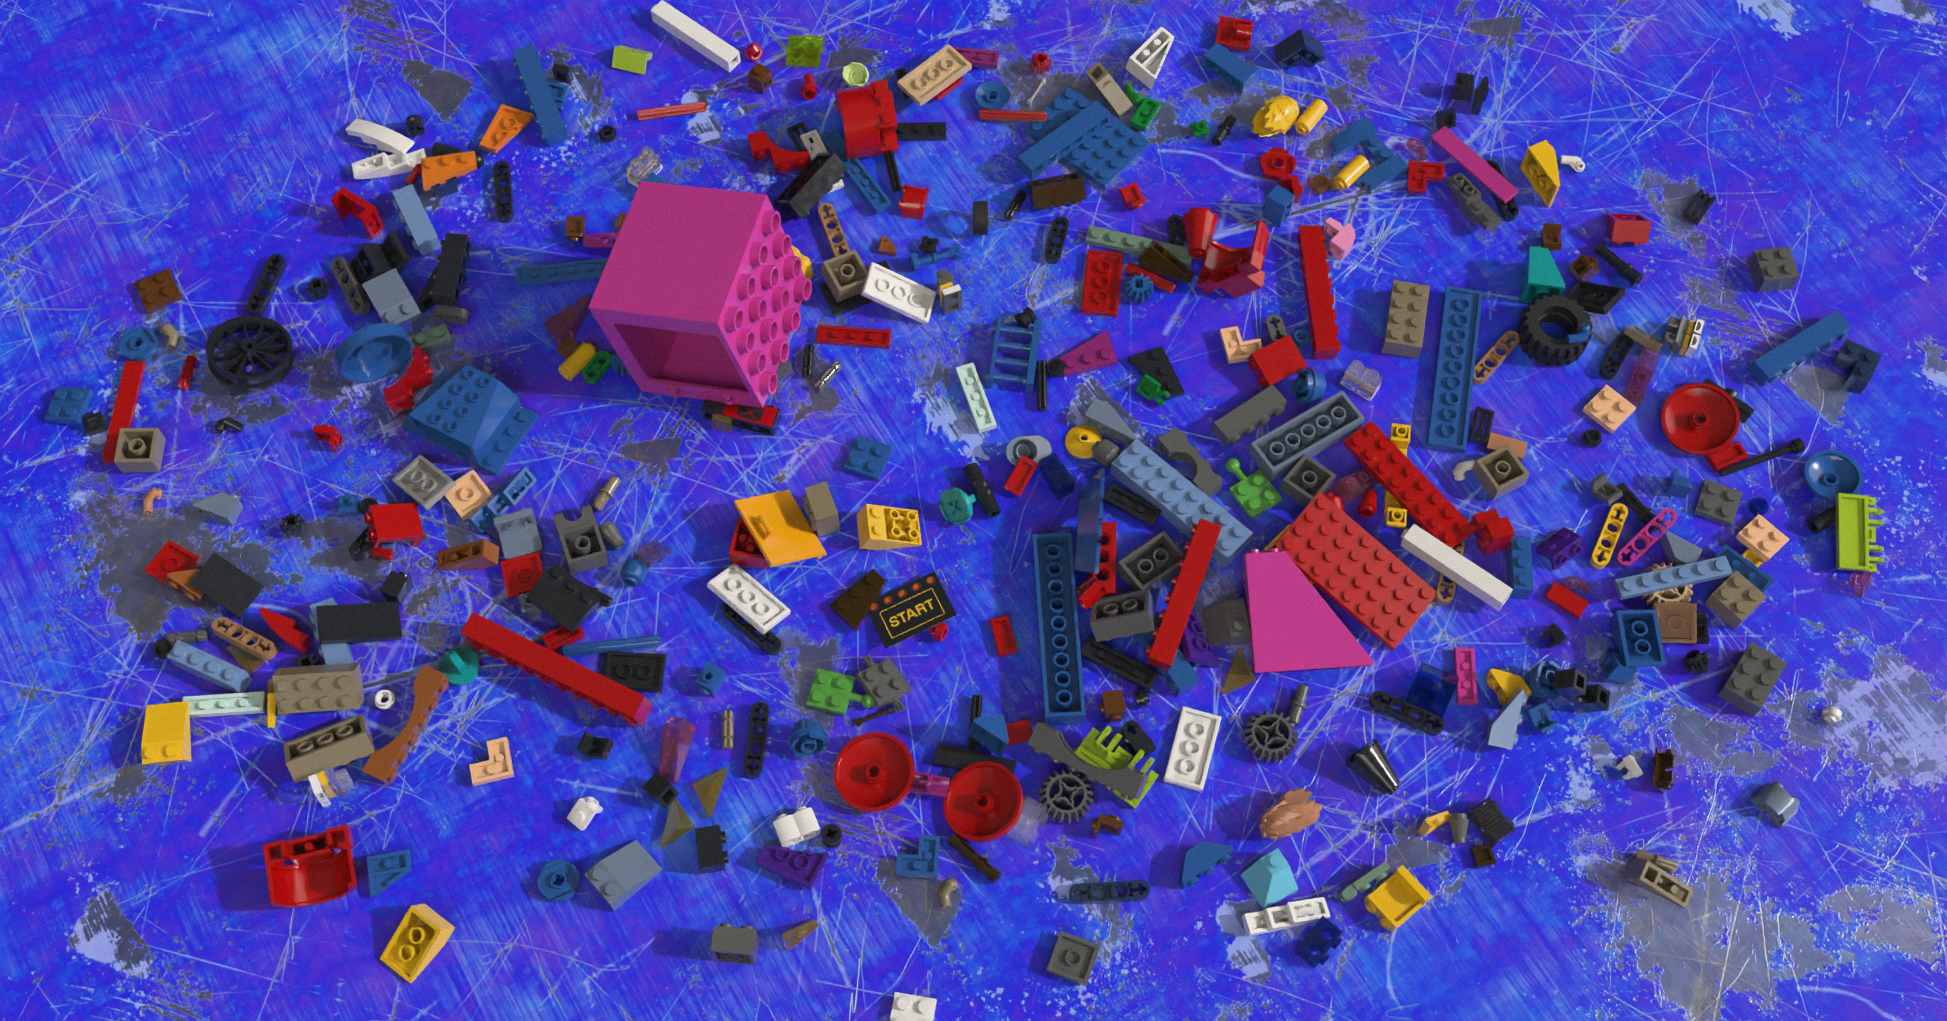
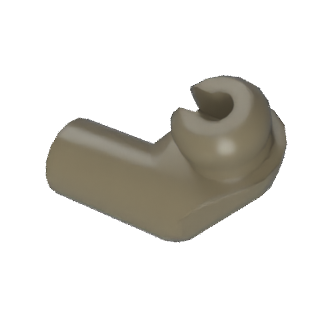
M945 879L938 890L941 909L952 907L949 894L958 887V882L955 879Z

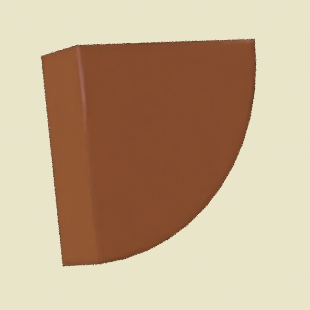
M881 236L878 254L896 256L895 245L888 237Z

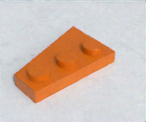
M501 104L479 144L480 149L497 154L534 119V114Z
M475 151L421 158L424 191L430 190L431 186L438 183L442 185L446 183L445 180L452 177L458 178L477 170Z

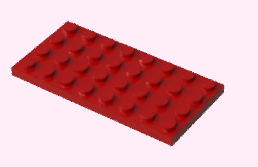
M1320 491L1272 547L1279 548V552L1285 551L1309 580L1390 650H1394L1436 597V591Z

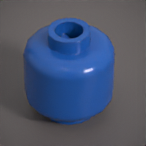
M629 558L622 567L620 577L627 586L636 587L643 584L649 568L642 558Z

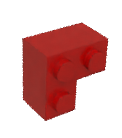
M1496 509L1474 514L1470 521V524L1476 529L1474 533L1477 538V545L1483 551L1484 556L1506 550L1515 534L1508 517L1500 518Z
M737 519L729 550L731 563L769 569V563L743 519Z

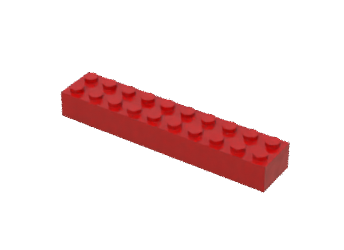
M474 612L471 613L460 632L466 637L464 641L469 643L471 647L479 651L482 649L495 659L499 657L511 667L517 666L522 672L530 676L533 674L546 684L550 682L558 690L564 693L568 691L580 701L585 699L591 706L599 710L602 707L609 715L615 718L619 716L624 719V722L633 727L636 724L642 727L653 707V704L644 695Z

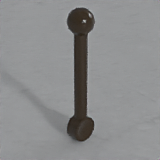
M889 706L886 710L863 719L856 718L854 723L857 727H860L866 721L887 713L892 714L894 708Z

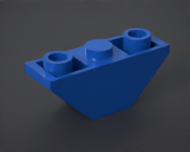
M1201 841L1188 850L1183 861L1180 882L1182 890L1187 886L1191 888L1199 882L1198 878L1201 876H1208L1213 873L1215 866L1218 864L1224 865L1230 861L1234 850L1233 847Z

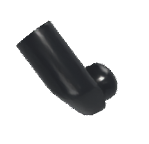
M230 417L218 420L215 426V430L219 433H223L225 429L229 428L240 433L244 428V424Z

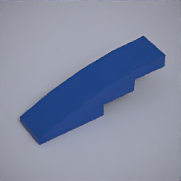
M524 466L494 491L468 517L467 521L478 534L483 533L494 521L493 518L504 514L509 507L515 506L536 483L537 479Z

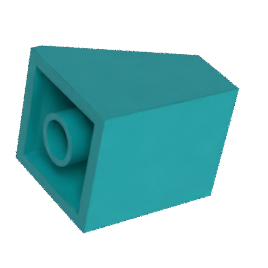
M1530 246L1521 266L1519 302L1531 304L1533 300L1540 299L1541 296L1545 295L1548 297L1550 295L1561 297L1565 289V283L1549 249L1540 246Z

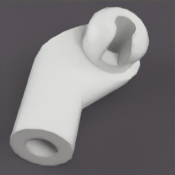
M1561 155L1560 164L1570 165L1577 172H1582L1585 169V163L1578 156Z
M1469 460L1458 463L1453 470L1454 479L1456 481L1464 480V473L1467 470L1473 469L1475 461Z

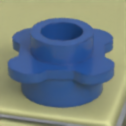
M1299 329L1295 333L1290 334L1297 348L1311 344L1309 334L1304 329Z

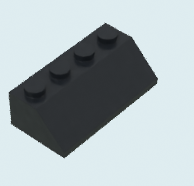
M818 153L773 203L793 218L803 219L809 215V210L813 206L821 202V197L832 190V185L844 177V172L848 168L835 153Z

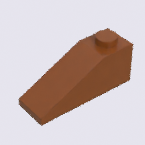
M481 539L438 552L437 570L485 569L498 565L499 547L486 539Z

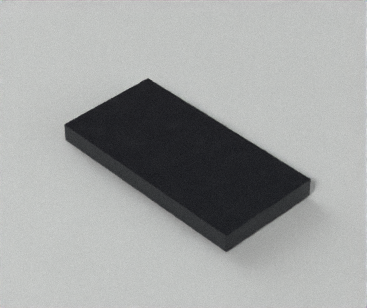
M886 260L876 263L891 270ZM827 283L819 286L834 317L874 302L862 296L861 293L837 302Z
M398 602L316 606L320 644L402 639Z

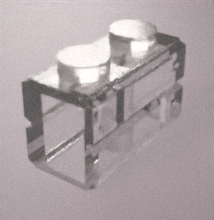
M1026 796L1021 815L1015 826L1006 836L1025 847L1030 842L1034 843L1039 835L1037 829L1040 825L1044 826L1049 818V815L1045 814L1048 809L1047 806Z

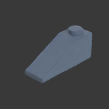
M1097 398L1093 400L1084 415V424L1129 446L1136 439L1135 434L1108 402Z

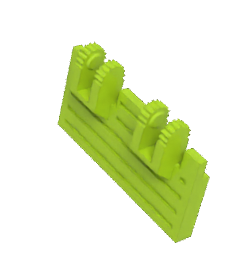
M1838 493L1835 495L1836 569L1876 573V564L1884 563V558L1871 557L1869 552L1880 553L1884 551V547L1869 545V543H1876V527H1882L1883 521L1869 519V515H1883V509L1868 507L1875 506V497Z
M1107 726L1102 733L1093 727L1075 752L1089 764L1105 769L1135 768L1145 753L1140 749L1130 764L1128 763L1133 756L1120 746L1113 753L1112 750L1122 738V735L1119 733L1113 737L1107 748L1104 747L1102 743L1111 732L1112 728L1110 726ZM1150 757L1140 771L1146 774L1155 759ZM1153 770L1150 771L1147 783L1138 799H1125L1121 796V792L1115 789L1112 792L1136 809L1159 775Z

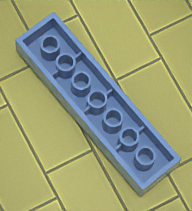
M1137 438L1111 463L1110 474L1142 500L1161 509V516L1192 540L1193 537L1190 534L1193 524H1198L1200 518L1222 526L1211 557L1225 568L1250 543L1253 535L1252 531Z

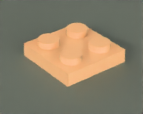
M1606 385L1582 411L1612 434L1637 407Z
M473 469L454 481L456 485L444 496L461 519L465 520L492 493Z
M1760 514L1736 535V538L1765 563L1790 540Z

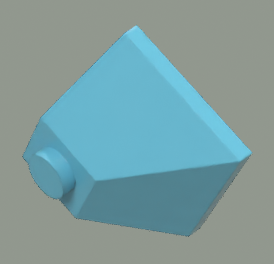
M1278 848L1260 858L1240 875L1262 910L1298 890L1290 865Z

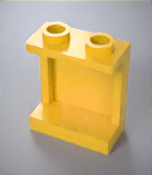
M1402 865L1375 891L1368 894L1363 902L1366 909L1380 919V924L1386 930L1389 929L1393 933L1423 907L1432 896Z

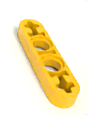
M1621 503L1614 504L1610 509L1591 554L1590 564L1596 569L1605 568L1609 562L1628 516V508ZM1617 510L1621 511V512H1620L1621 515L1619 516V518H1618V519H1614L1615 516H1616V514H1617L1616 511H1617ZM1607 525H1614L1617 531H1609ZM1601 541H1609L1611 547L1606 548L1602 546ZM1600 553H1604L1601 562H1598V556Z

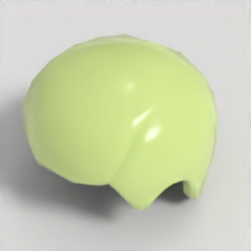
M851 62L849 65L844 66L842 77L844 83L850 88L860 87L868 82L869 72L863 64Z

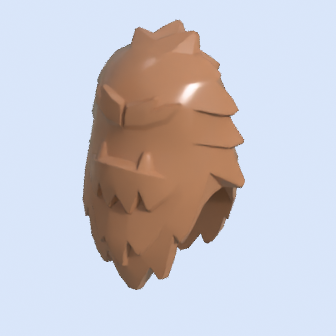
M1303 788L1287 791L1271 806L1261 812L1258 827L1262 838L1282 839L1290 836V834L1301 832V830L1318 820L1322 804L1315 803L1314 800L1308 801L1312 792L1305 791Z

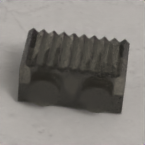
M1490 797L1472 808L1467 814V817L1487 842L1491 844L1492 848L1510 837L1515 831L1512 820L1502 814L1499 804L1494 800L1492 801Z

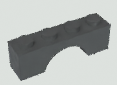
M1176 427L1158 438L1157 448L1168 461L1180 460L1192 467L1195 473L1192 484L1210 498L1221 491V477L1212 471L1209 462L1206 459L1203 460L1199 455L1198 449L1189 443L1184 432H1180Z

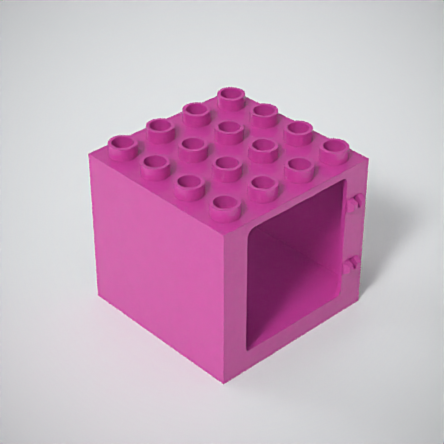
M641 181L588 308L641 391L672 395V397L708 399L723 402L727 405L737 404L763 408L768 394L773 395L777 389L778 376L776 371L779 363H785L788 359V339L791 331H797L800 326L801 315L799 308L802 300L807 301L810 298L812 283L809 278H805L801 259L795 256L791 248V237L789 234L784 233L781 226L780 213L774 211L767 194Z

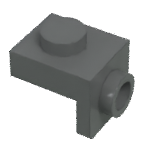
M1605 473L1600 474L1590 483L1592 496L1608 506L1623 496L1621 489L1607 481V474Z

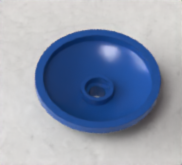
M1835 450L1816 452L1807 460L1804 466L1803 475L1807 486L1813 493L1825 500L1835 502L1836 494H1857L1862 487L1863 475L1860 467L1851 457Z

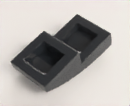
M1484 77L1479 84L1472 105V115H1479L1483 105L1482 101L1486 100L1489 92L1488 77Z

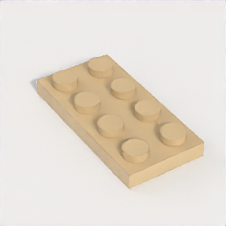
M948 44L897 81V86L921 107L971 70L972 64Z

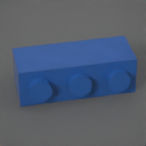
M1216 43L1203 56L1202 66L1241 94L1255 82L1257 70L1242 61L1240 57L1228 51L1226 47Z
M1513 536L1506 549L1508 586L1513 589L1509 598L1529 599L1534 591L1531 537Z

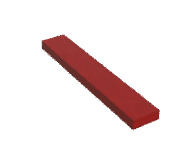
M125 361L101 459L104 463H114L120 428H131L146 368L145 362Z

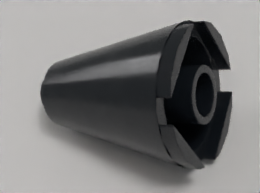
M1375 737L1371 740L1373 744H1365L1350 757L1351 762L1348 760L1345 761V764L1382 794L1388 793L1392 795L1399 789L1397 785L1400 781L1381 744Z

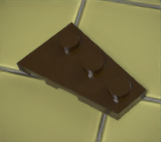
M872 569L829 605L830 609L857 633L862 620L867 617L872 604L877 601L887 585L886 580Z

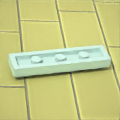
M974 363L956 367L958 379L978 432L981 433L997 428Z
M261 691L183 697V701H189L190 718L265 713L266 693Z

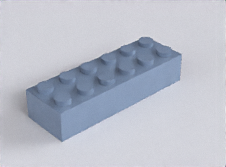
M1342 390L1253 441L1250 444L1248 454L1271 482L1290 471L1304 454L1312 458L1362 428L1365 417Z

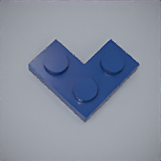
M920 835L918 855L897 853L896 876L937 879L940 836Z

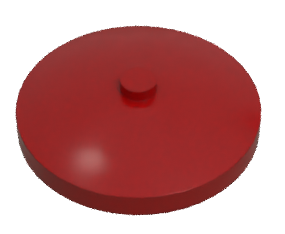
M1692 383L1676 389L1667 398L1661 411L1660 423L1666 439L1676 449L1689 455L1708 456L1722 451L1733 441L1739 429L1740 415L1736 403L1724 390L1711 384Z
M881 732L862 734L849 741L838 754L833 771L834 783L842 799L852 808L865 813L885 812L896 807L909 794L915 779L914 760L908 748L896 737Z
M989 761L973 763L960 770L950 781L946 799H943L945 819L951 829L967 841L986 843L997 840L1007 834L1017 823L1023 809V790L1016 776L1003 765Z

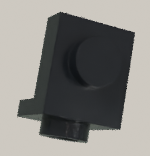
M1697 613L1696 644H1709L1707 614Z
M584 732L577 750L587 758L607 761L614 742L610 739L594 737L589 732Z

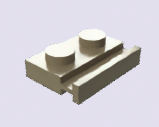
M1634 324L1627 327L1624 332L1633 341L1640 343L1647 350L1654 353L1658 352L1664 345L1663 342Z

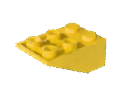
M866 504L856 514L860 549L887 550L922 545L918 510Z

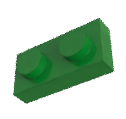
M1146 96L1132 117L1130 126L1146 132L1160 110L1162 103Z

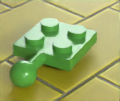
M1230 458L1225 464L1226 470L1234 473L1240 482L1229 488V493L1250 520H1253L1282 501L1283 498L1261 470L1246 477L1240 469L1239 460Z
M817 668L806 706L845 716L850 701L862 703L867 709L874 708L875 704L872 696L868 693L864 695L852 693L856 677Z

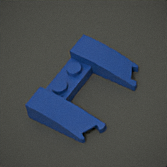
M1364 117L1329 141V146L1334 145L1335 151L1331 153L1332 159L1359 145L1363 147L1376 162L1377 166L1357 179L1354 184L1357 187L1362 183L1371 186L1369 192L1372 193L1405 175L1409 165L1398 153L1396 155L1392 153L1375 133L1376 127L1367 117Z

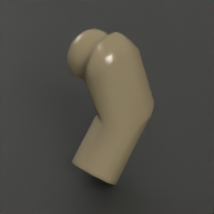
M163 324L160 327V332L168 337L166 347L175 349L179 333L171 324Z

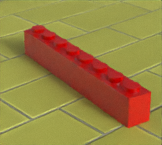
M1321 225L1299 226L1297 241L1314 360L1336 359L1337 353L1341 351V343L1337 341L1339 329L1338 325H1335L1336 310L1332 306L1334 304V295L1330 292L1332 288V280L1328 278L1330 266L1329 263H1326L1327 248H1324L1323 244L1325 243V233L1322 232Z
M1201 518L1198 524H1193L1190 532L1193 535L1192 540H1187L1184 552H1187L1185 558L1181 557L1177 568L1181 570L1179 575L1175 574L1171 586H1174L1172 593L1168 591L1164 603L1168 605L1166 610L1162 609L1158 620L1161 621L1160 627H1155L1151 638L1155 640L1153 645L1149 644L1145 655L1148 656L1146 663L1166 671L1170 670L1222 526Z

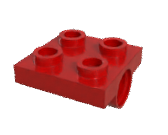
M1220 16L1216 43L1227 49L1249 52L1254 21Z

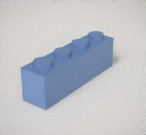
M413 184L393 191L395 199L392 202L395 209H400L401 211L398 215L402 223L406 222L407 224L405 230L408 236H413L411 242L414 249H419L421 255H425L441 248L438 236Z
M333 597L310 605L311 613H309L311 623L316 626L313 632L317 641H319L316 606L338 605ZM349 643L320 644L321 646L318 647L321 658L325 659L326 664L323 665L354 663Z
M177 640L167 655L168 659L175 666L233 693H244L253 680L245 670L180 640Z

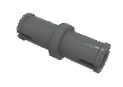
M1297 685L1294 700L1290 703L1291 710L1288 716L1290 717L1288 723H1295V726H1299L1302 712L1306 709L1305 702L1310 691L1309 687Z

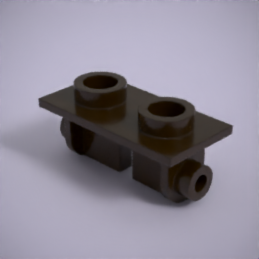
M1655 748V756L1653 757L1654 772L1651 778L1652 786L1661 793H1665V790H1671V787L1674 786V771H1668V769L1675 768L1676 754L1670 749L1663 753L1658 748Z

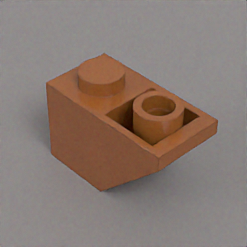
M200 569L171 572L167 575V584L175 590L179 588L184 591V595L188 599L200 602L204 597L203 593L189 585Z

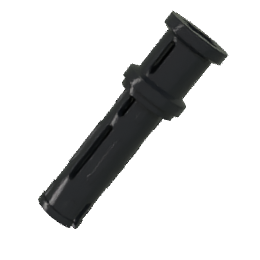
M1600 243L1594 249L1595 253L1619 272V276L1625 277L1631 282V286L1635 287L1643 280L1645 276L1643 273L1635 270L1631 263L1624 262L1603 243Z
M1624 482L1620 483L1617 487L1622 490L1623 496L1621 498L1638 515V520L1647 525L1655 517L1652 508H1647ZM1655 526L1649 527L1651 534L1659 530Z

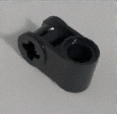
M1129 720L1123 725L1120 733L1122 740L1134 757L1140 749L1145 752L1142 759L1156 750L1153 741L1136 721ZM1127 730H1129V731H1132V730H1133V731H1134V734H1133V733H1129V734H1128V733H1127Z

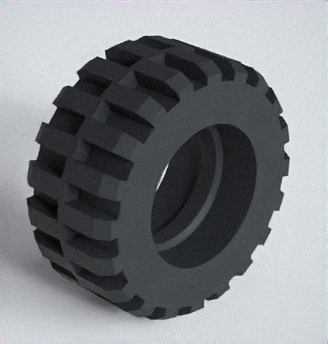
M1545 295L1541 296L1540 299L1533 300L1526 307L1517 328V333L1519 334L1518 344L1522 345V351L1524 353L1527 352L1530 359L1534 358L1537 360V363L1541 365L1544 363L1549 367H1553V365L1562 367L1564 364L1569 365L1574 360H1578L1592 337L1593 325L1589 321L1590 316L1588 312H1584L1585 308L1582 305L1576 304L1577 301L1569 300L1563 295L1561 297H1557V295H1550L1548 297ZM1545 322L1558 324L1570 335L1576 334L1580 329V325L1587 323L1590 325L1591 333L1585 342L1567 344L1566 339H1555L1546 335L1539 324Z

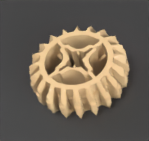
M1664 562L1659 565L1655 563L1652 567L1649 566L1643 573L1671 568L1672 563H1669L1667 566ZM1693 584L1678 587V589L1674 588L1642 595L1641 599H1647L1646 605H1653L1652 610H1654L1655 602L1689 603L1693 594L1691 590Z

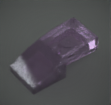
M652 541L638 549L634 553L633 559L650 568L656 561L660 563L672 550L658 541Z

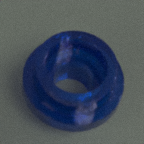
M1757 497L1749 502L1748 508L1752 514L1763 516L1768 511V503L1764 498Z

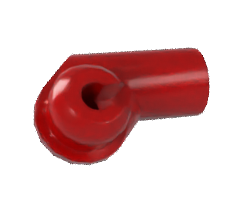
M416 164L404 182L406 186L411 184L414 186L419 175H422L421 164Z

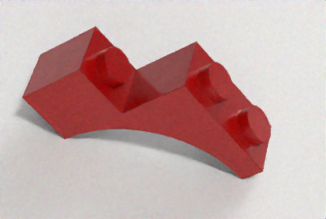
M765 131L747 134L753 161L771 158L775 174L787 173L797 169L801 170L810 163L807 151L793 152L779 148L769 140Z
M420 346L413 348V359L404 376L392 386L384 389L386 404L394 414L415 406V391L433 384L432 376L434 372L429 365L431 358L428 352H424Z

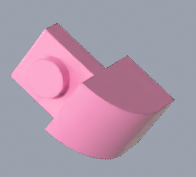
M1329 217L1325 221L1323 232L1332 238L1328 251L1342 261L1352 249L1355 240V230L1351 224L1348 223L1343 227L1340 222Z

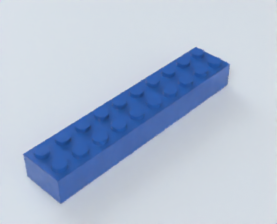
M1071 533L1033 534L1032 554L1044 723L1048 725L1084 724L1086 712Z

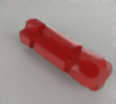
M188 355L186 357V364L183 366L180 375L181 379H179L177 384L181 390L189 389V382L192 379L194 367L198 361L195 356Z
M378 546L370 555L378 558L384 557L385 560L390 561L393 559L394 552L392 549H384V547Z

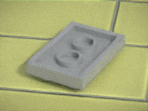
M419 455L392 479L396 486L426 510L430 509L456 485L449 476L422 455Z

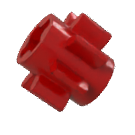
M1038 53L1035 56L1033 55L1032 61H1030V68H1034L1033 73L1042 75L1046 71L1049 72L1051 60L1048 59V54Z

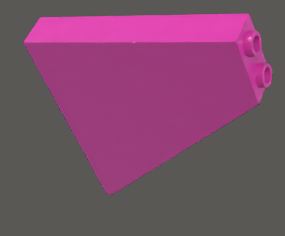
M1279 548L1267 549V552L1260 553L1259 549L1248 550V554L1242 556L1247 619L1251 634L1249 643L1252 674L1374 665L1371 657L1285 551L1279 552Z

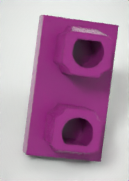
M915 771V779L910 792L946 799L950 778L937 776L933 773L927 774Z

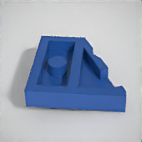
M410 850L367 857L370 897L378 896L412 872Z

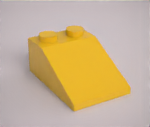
M1547 140L1528 147L1520 169L1549 208L1552 206L1559 190L1560 181L1556 152L1553 146Z
M189 701L146 706L141 742L143 765L157 766L192 762Z
M426 904L411 905L381 955L380 960L409 983H413L444 947L455 927Z

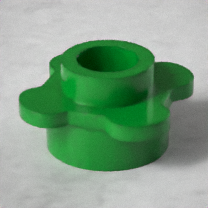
M1205 120L1197 123L1192 122L1190 125L1195 137L1202 138L1210 133Z

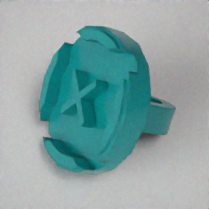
M956 487L949 488L941 494L939 507L947 521L953 522V525H963L971 519L973 515L972 503L977 500L974 493L967 495Z
M465 647L449 650L442 657L439 664V671L448 677L450 685L465 686L471 683L478 676L480 661L476 653Z

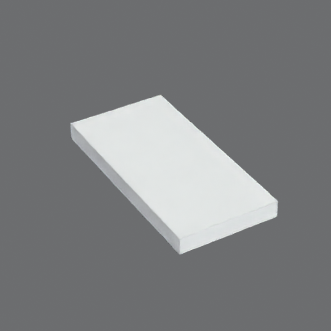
M872 262L869 266L861 295L926 325L929 322L937 292Z
M736 563L707 583V587L761 634H765L790 615L791 610Z
M1183 706L1163 782L1203 792L1221 716Z

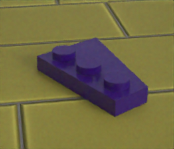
M1191 611L1181 638L1186 661L1217 668L1221 665L1219 658H1215L1211 650L1213 647L1210 642L1207 643L1202 635L1204 630L1194 612Z
M764 845L755 861V865L811 891L830 857V853L822 852L820 854L812 853L810 850L796 851L790 850L787 847Z

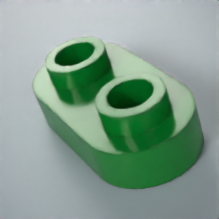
M607 351L595 353L582 370V376L586 383H598L611 367V355Z

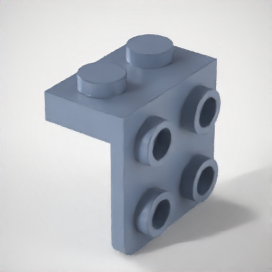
M523 508L517 512L501 514L493 518L506 560L543 551L540 533L532 508Z

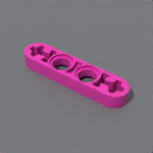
M1666 508L1657 514L1620 550L1616 558L1617 563L1622 567L1631 566L1677 520L1676 512ZM1663 514H1665V515L1671 514V518H1670V519H1671L1672 521L1670 522L1669 520H1667V521L1661 526V524H1659V523H1660V522L1663 520V518H1664V515H1663ZM1650 526H1655L1659 529L1657 536H1651L1648 533ZM1638 539L1643 540L1645 548L1637 549L1634 546V542ZM1630 547L1635 553L1629 557L1630 562L1627 560L1623 562L1621 554L1627 555L1631 551L1628 549Z

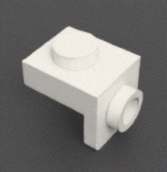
M593 797L580 798L567 816V819L582 831L587 828L596 813L602 812L603 808Z

